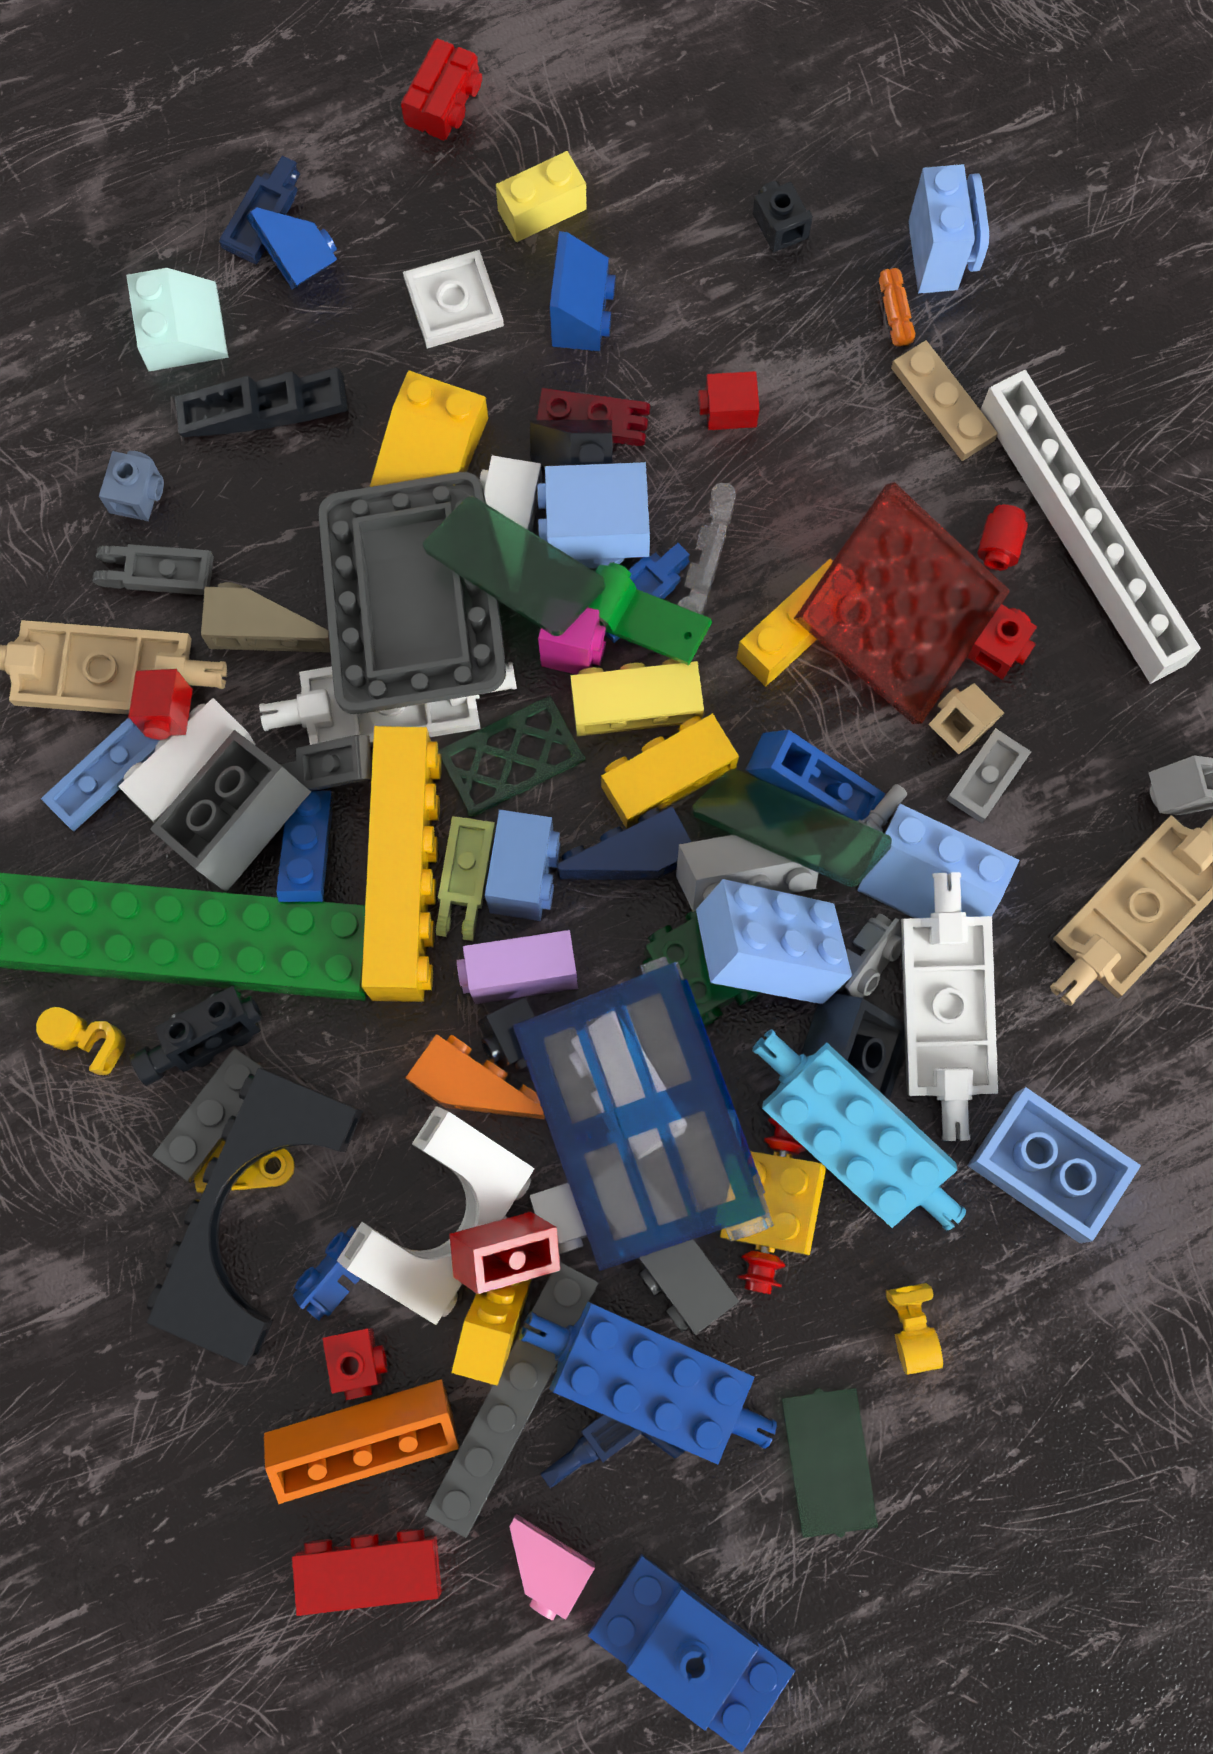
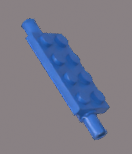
M588 1301L580 1319L574 1326L562 1327L538 1316L534 1312H530L524 1320L525 1323L539 1329L540 1333L522 1326L519 1340L555 1354L554 1358L558 1361L557 1372L549 1390L717 1465L732 1433L758 1444L761 1448H767L772 1442V1438L765 1436V1434L757 1431V1429L761 1428L775 1435L777 1422L743 1407L755 1378L748 1373Z

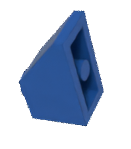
M258 207L252 210L246 217L291 289H294L337 260L333 254L337 248L332 238L325 229L319 231L313 222Z

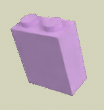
M570 930L463 946L465 959L457 960L460 986H462L464 994H471L475 1004L578 989Z

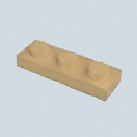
M927 340L893 360L891 369L961 461H964L996 440L997 431Z

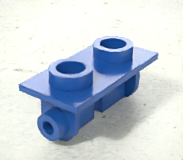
M353 1226L346 1233H338L330 1241L325 1250L327 1256L316 1268H308L295 1285L297 1291L293 1294V1297L298 1306L304 1309L310 1302L306 1310L319 1321L324 1315L330 1316L350 1292L338 1282L339 1278L345 1275L354 1284L361 1279L337 1262V1259L356 1231Z

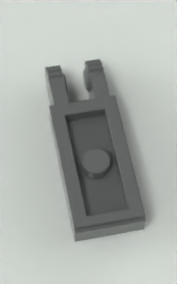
M128 544V547L102 545L99 548L97 547L96 558L106 563L125 564L124 571H95L92 581L98 586L121 589L125 587L129 590L204 595L205 587H210L214 556L209 550L133 544Z

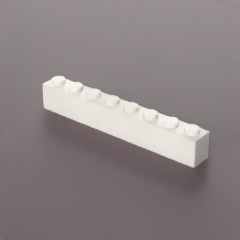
M1023 370L989 387L981 407V412L997 431V438L1149 683L1151 684L1186 666L1201 649L1027 371Z

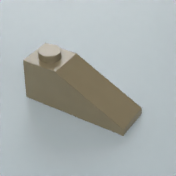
M225 582L218 584V587H205L201 636L209 649L330 652L329 630L236 583Z

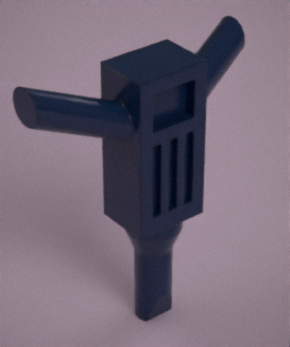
M602 1414L581 1430L583 1436L577 1440L571 1451L540 1474L551 1489L582 1465L595 1462L599 1458L604 1462L640 1434L674 1459L683 1454L685 1450Z

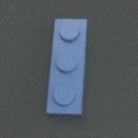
M128 717L51 788L41 800L74 832L120 789L118 786L124 781V775L133 765L139 762L144 763L155 752V747L160 740L145 737Z

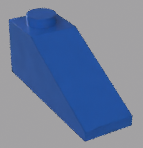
M790 730L762 733L745 769L777 791L848 824L856 823L859 819L862 821L868 817L869 812L874 810L885 796L884 792Z

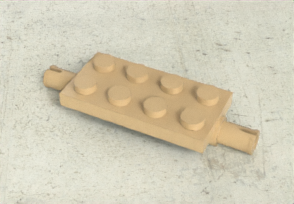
M21 620L19 637L14 642L10 641L7 645H0V670L6 671L7 675H10L11 690L9 701L14 706L129 715L136 671L177 669L189 685L217 687L219 689L225 688L226 680H222V677H227V665L224 661L189 660L192 639L188 633Z
M1170 815L1053 938L1075 960L1063 975L1050 986L1051 991L1057 996L1069 984L1071 985V988L1061 997V1001L1072 1006L1075 1000L1095 979L1105 986L1116 998H1120L1212 901L1213 816L1202 828L1192 830L1184 827Z

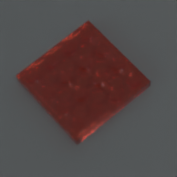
M893 482L886 484L798 611L794 620L912 724H922L1010 590L904 490Z

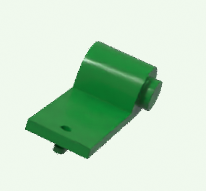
M610 562L608 566H597L576 605L599 610L600 626L606 627L605 632L690 665L712 624L711 618L638 590L630 579L631 573L617 563Z

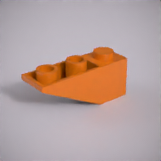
M436 1034L406 1076L410 1084L445 1108L544 1119L547 1115L546 1109L540 1106L545 1100L542 1096L524 1084L519 1090L504 1081L508 1074L503 1069L487 1059L483 1065L479 1064L468 1056L472 1049L453 1035H450L445 1040Z

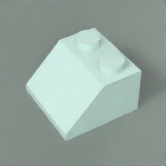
M170 268L126 275L137 347L148 371L229 358L215 281Z

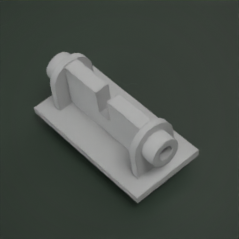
M879 913L876 918L871 917L853 941L854 945L863 950L864 953L859 956L849 949L846 950L852 976L838 989L839 992H843L846 989L849 996L863 998L870 995L876 989L882 971L890 961H895L902 953L901 923L897 918L892 922L888 917Z

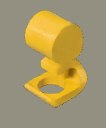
M52 1007L45 1010L39 1016L36 1023V1032L39 1038L44 1043L60 1050H69L78 1046L82 1050L90 1052L94 1043L101 1038L106 1039L94 1061L89 1066V1071L97 1075H108L111 1073L126 1045L123 1033L114 1025L106 1021H95L87 1027V1022L83 1018L60 1007Z
M927 1283L886 1290V1299L897 1310L900 1322L903 1324V1331L895 1334L901 1365L906 1375L943 1368L942 1351L937 1333L934 1328L927 1326L926 1315L921 1309L922 1302L933 1298L932 1287Z

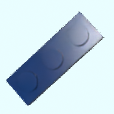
M311 791L285 822L276 890L279 902H323L333 810L332 791Z

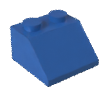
M559 231L550 300L552 347L600 351L602 336L609 337L611 311H605L606 299L614 300L616 275L609 274L608 257L570 233Z

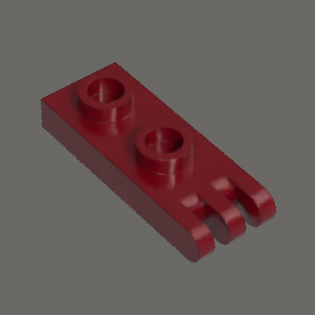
M542 388L537 420H612V443L643 446L646 435L639 431L647 430L648 419L642 416L649 415L651 406L643 401Z

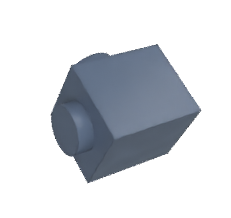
M112 451L99 498L111 514L149 521L154 501H159L162 496L164 480L154 461L146 454L138 451H128L127 454Z

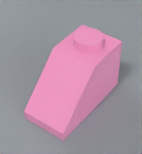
M516 1514L509 1527L525 1595L532 1598L529 1605L548 1619L554 1620L557 1614L566 1620L594 1571L595 1562Z

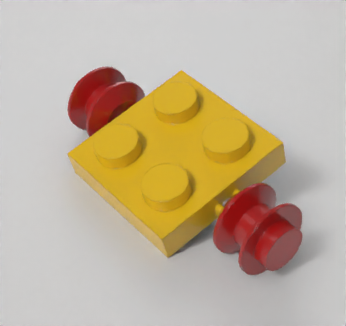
M768 1118L767 1121L775 1126L774 1136L764 1138V1142L772 1150H775L774 1154L770 1155L737 1149L720 1237L756 1245L755 1249L761 1252L750 1251L741 1255V1258L749 1264L748 1272L738 1275L737 1278L746 1280L744 1289L771 1295L772 1286L782 1288V1285L774 1279L775 1270L784 1268L786 1265L778 1256L769 1253H774L775 1249L810 1255L826 1167L822 1163L792 1158L793 1155L791 1154H799L807 1149L773 1118Z

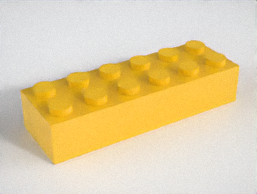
M374 726L362 988L372 1001L424 1002L425 990H432L433 965L429 964V957L426 956V947H434L435 925L434 921H431L428 905H435L436 879H433L430 862H437L438 837H434V826H431V822L439 821L440 798L439 795H436V784H433V779L441 778V754H438L437 742L431 741L427 727Z

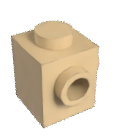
M973 683L961 692L957 688L950 691L938 704L941 711L928 725L960 754L976 743L1004 712Z

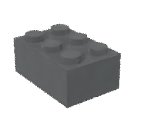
M234 730L150 830L192 867L227 892L311 791L280 764Z

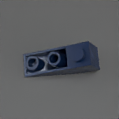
M673 806L664 811L657 807L642 814L637 819L639 823L626 830L619 826L607 831L600 836V843L588 849L581 845L564 853L561 856L562 861L556 864L557 874L560 879L658 880L677 870L679 844L690 843L691 840Z

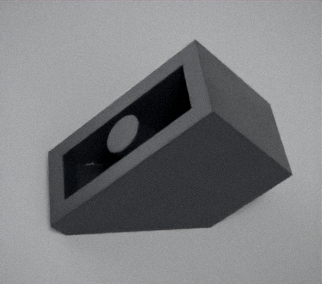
M530 420L531 462L541 463V466L544 467L612 464V420Z

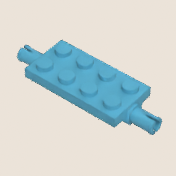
M772 1029L764 1034L766 1040L761 1037L756 1042L752 1051L758 1054L780 1075L779 1080L781 1082L777 1089L763 1101L762 1109L891 1228L920 1205L945 1230L955 1227L951 1219L956 1223L963 1219L966 1209L940 1187L957 1171L956 1162L834 1048L826 1043L813 1055L806 1057L804 1054H801L799 1056Z

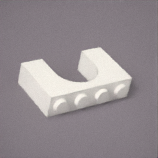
M438 1106L435 1107L412 1145L448 1167L462 1183L466 1196V1210L463 1221L456 1232L506 1219L505 1215L513 1202L522 1198L531 1183L530 1175L535 1169L452 1113ZM361 1222L337 1259V1262L345 1269L437 1325L441 1317L447 1316L454 1308L458 1298L457 1291L462 1285L461 1282L453 1277L450 1239L433 1249L422 1251L410 1250L398 1245Z

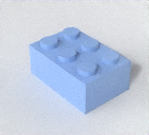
M722 879L696 909L710 983L824 1004L852 976L834 903Z
M1026 1087L1013 1095L967 1165L1079 1243L1092 1242L1141 1167L1140 1164Z

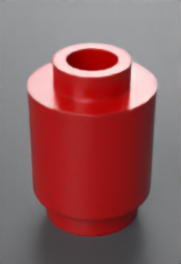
M997 505L994 507L993 513L987 516L977 554L988 568L1006 570L1008 567L1018 564L1028 528V523L1025 521L1026 513L1022 509L1012 505Z

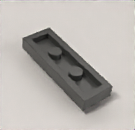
M234 1048L152 1156L184 1180L191 1183L223 1141L221 1140V1135L228 1119L232 1115L237 1117L244 1101L239 1098L246 1078L249 1074L255 1075L258 1068H264Z

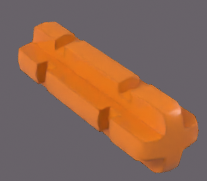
M898 268L885 269L880 273L879 284L881 292L885 295L883 296L888 324L892 327V331H890L892 342L895 346L900 347L913 343L915 330L913 323L909 320L912 317L906 291L902 287L904 283L902 273Z

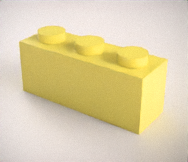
M674 659L664 661L662 665L645 667L643 663H629L623 665L620 670L605 672L602 668L592 667L579 671L578 675H570L577 736L682 725L695 716H700L703 719L704 706L698 661L686 665Z

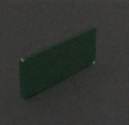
M467 497L423 542L425 552L429 556L553 636L562 635L605 589L604 578L476 497Z
M737 769L727 771L693 804L694 817L850 887L857 886L891 849L892 838L889 835Z

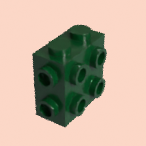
M691 911L685 916L688 922L674 930L670 925H667L648 937L650 943L645 946L644 951L647 959L642 961V965L654 984L661 981L669 996L664 998V1002L675 1021L677 1022L683 1018L688 1028L696 1023L701 1028H704L724 1015L721 1011L723 1007L734 1001L737 1002L738 1006H742L759 996L761 992L710 983L696 911Z

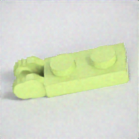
M452 816L438 894L440 907L436 925L437 936L446 937L447 932L450 930L452 904L467 906L465 919L462 924L463 940L473 941L478 908L482 909L496 827L495 822Z

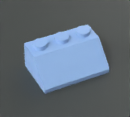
M899 804L857 891L913 918H931L930 913H935L934 878L932 874L960 872L961 912H966V917H987L993 915L1000 903L1019 859Z

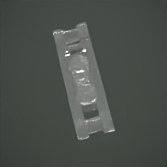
M719 483L711 491L709 514L712 518L710 526L702 525L696 545V549L702 550L699 564L691 562L685 582V587L691 588V592L688 597L683 598L678 603V606L704 615L733 516L736 492L733 486L728 483Z

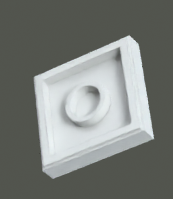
M480 250L403 272L427 349L504 326Z

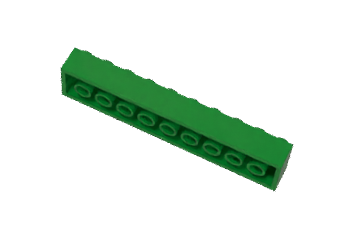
M0 873V968L217 988L234 986L239 990L365 1001L366 992L362 988L366 905L333 902H279L277 897Z

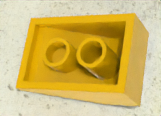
M408 370L391 411L370 487L457 472H467L488 421L486 397Z

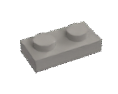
M995 728L946 800L980 823H983L1031 751Z

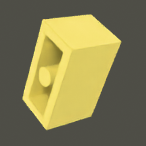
M568 151L496 184L498 212L516 242L586 210V182Z

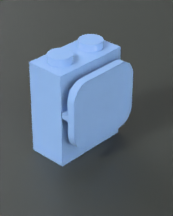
M964 164L925 167L922 169L908 221L918 293L958 290L966 264L970 272L980 271L989 244V226L982 179L980 174L976 173L969 174L966 180Z
M646 462L545 466L546 483L537 484L538 508L546 509L547 519H538L539 544H548L549 561H557L565 568L584 569L597 568L599 565L608 566L610 562L620 564L625 558L649 557L650 531Z

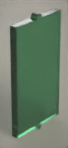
M817 1388L814 1390V1394L781 1398L802 1538L836 1534L841 1538L845 1535V1532L877 1528L878 1523L856 1388L823 1392L822 1389Z

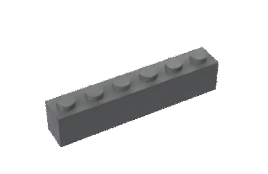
M560 1262V1271L551 1273L531 1312L565 1328L568 1325L574 1326L580 1319L587 1301L590 1302L599 1283ZM525 1323V1328L540 1333L539 1329ZM518 1336L509 1353L498 1386L493 1385L425 1516L465 1538L468 1536L558 1363L554 1358L555 1354L528 1342H522Z

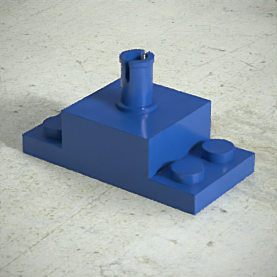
M642 1554L588 1633L589 1638L626 1665V1672L704 1731L709 1727L740 1752L744 1751L795 1672L794 1667Z

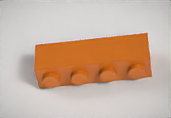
M442 1379L264 1433L265 1470L278 1504L459 1449L454 1415Z

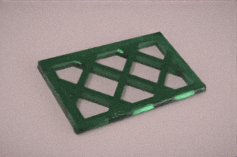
M551 695L438 750V754H441V760L462 798L470 818L586 761L585 755L578 748ZM545 709L549 711L553 719L549 732L526 725L529 717ZM506 728L516 730L510 751L486 745L490 736ZM557 728L561 736L556 734ZM523 733L546 739L539 761L516 754ZM553 742L566 745L573 756L555 766L546 763ZM466 748L477 750L470 771L456 768L450 756ZM484 752L507 759L500 780L476 774ZM513 761L536 768L533 777L517 785L506 783ZM461 777L467 779L465 785H464V783H463ZM473 782L497 788L495 795L475 805L470 796Z

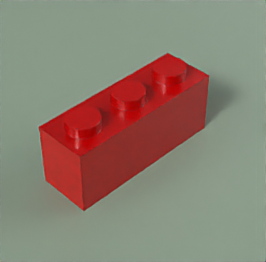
M424 1528L401 1530L397 1532V1540L379 1542L378 1534L350 1537L351 1545L332 1547V1539L310 1541L304 1543V1551H299L292 1556L296 1616L438 1599L442 1593L437 1535L425 1536Z

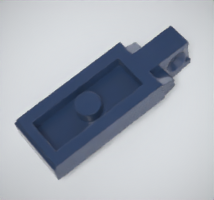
M281 156L271 175L265 172L262 177L256 176L220 237L219 243L222 249L255 265L258 264L266 248L246 217L257 207L283 215L287 214L298 191L294 185L300 176V172L297 170V163Z

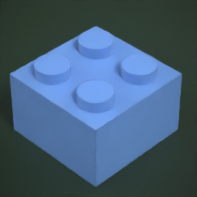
M499 810L485 890V898L491 914L541 921L542 910L551 909L554 884H552L553 875L549 874V868H557L556 864L559 862L561 843L559 842L560 832L553 831L552 817Z

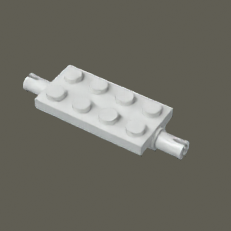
M512 662L506 664V678L503 684L492 692L517 689ZM332 666L299 672L301 694H297V699L259 704L260 713L263 714L260 717L264 731L302 724L303 728L307 727L310 745L353 735H367L370 738V747H373L374 726L427 727L430 737L481 729L476 699H480L479 695L364 714L344 712L338 706L335 699Z
M951 872L950 874L933 873L935 913H930L931 918L901 919L907 1095L937 1096V1100H941L942 1140L956 1141V1139H960V1141L971 1139L969 1135L968 1100H972V1095L998 1094L992 916L966 917V912H961L960 872Z

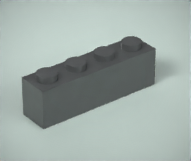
M628 1154L586 1186L591 1194L585 1200L600 1222L607 1217L618 1231L612 1238L627 1259L635 1254L645 1269L638 1274L654 1296L662 1291L672 1304L666 1312L681 1333L689 1328L693 1335L698 1334L739 1302L631 1154Z

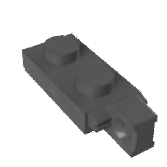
M353 735L296 748V761L280 765L310 791L371 780L370 738L367 735Z

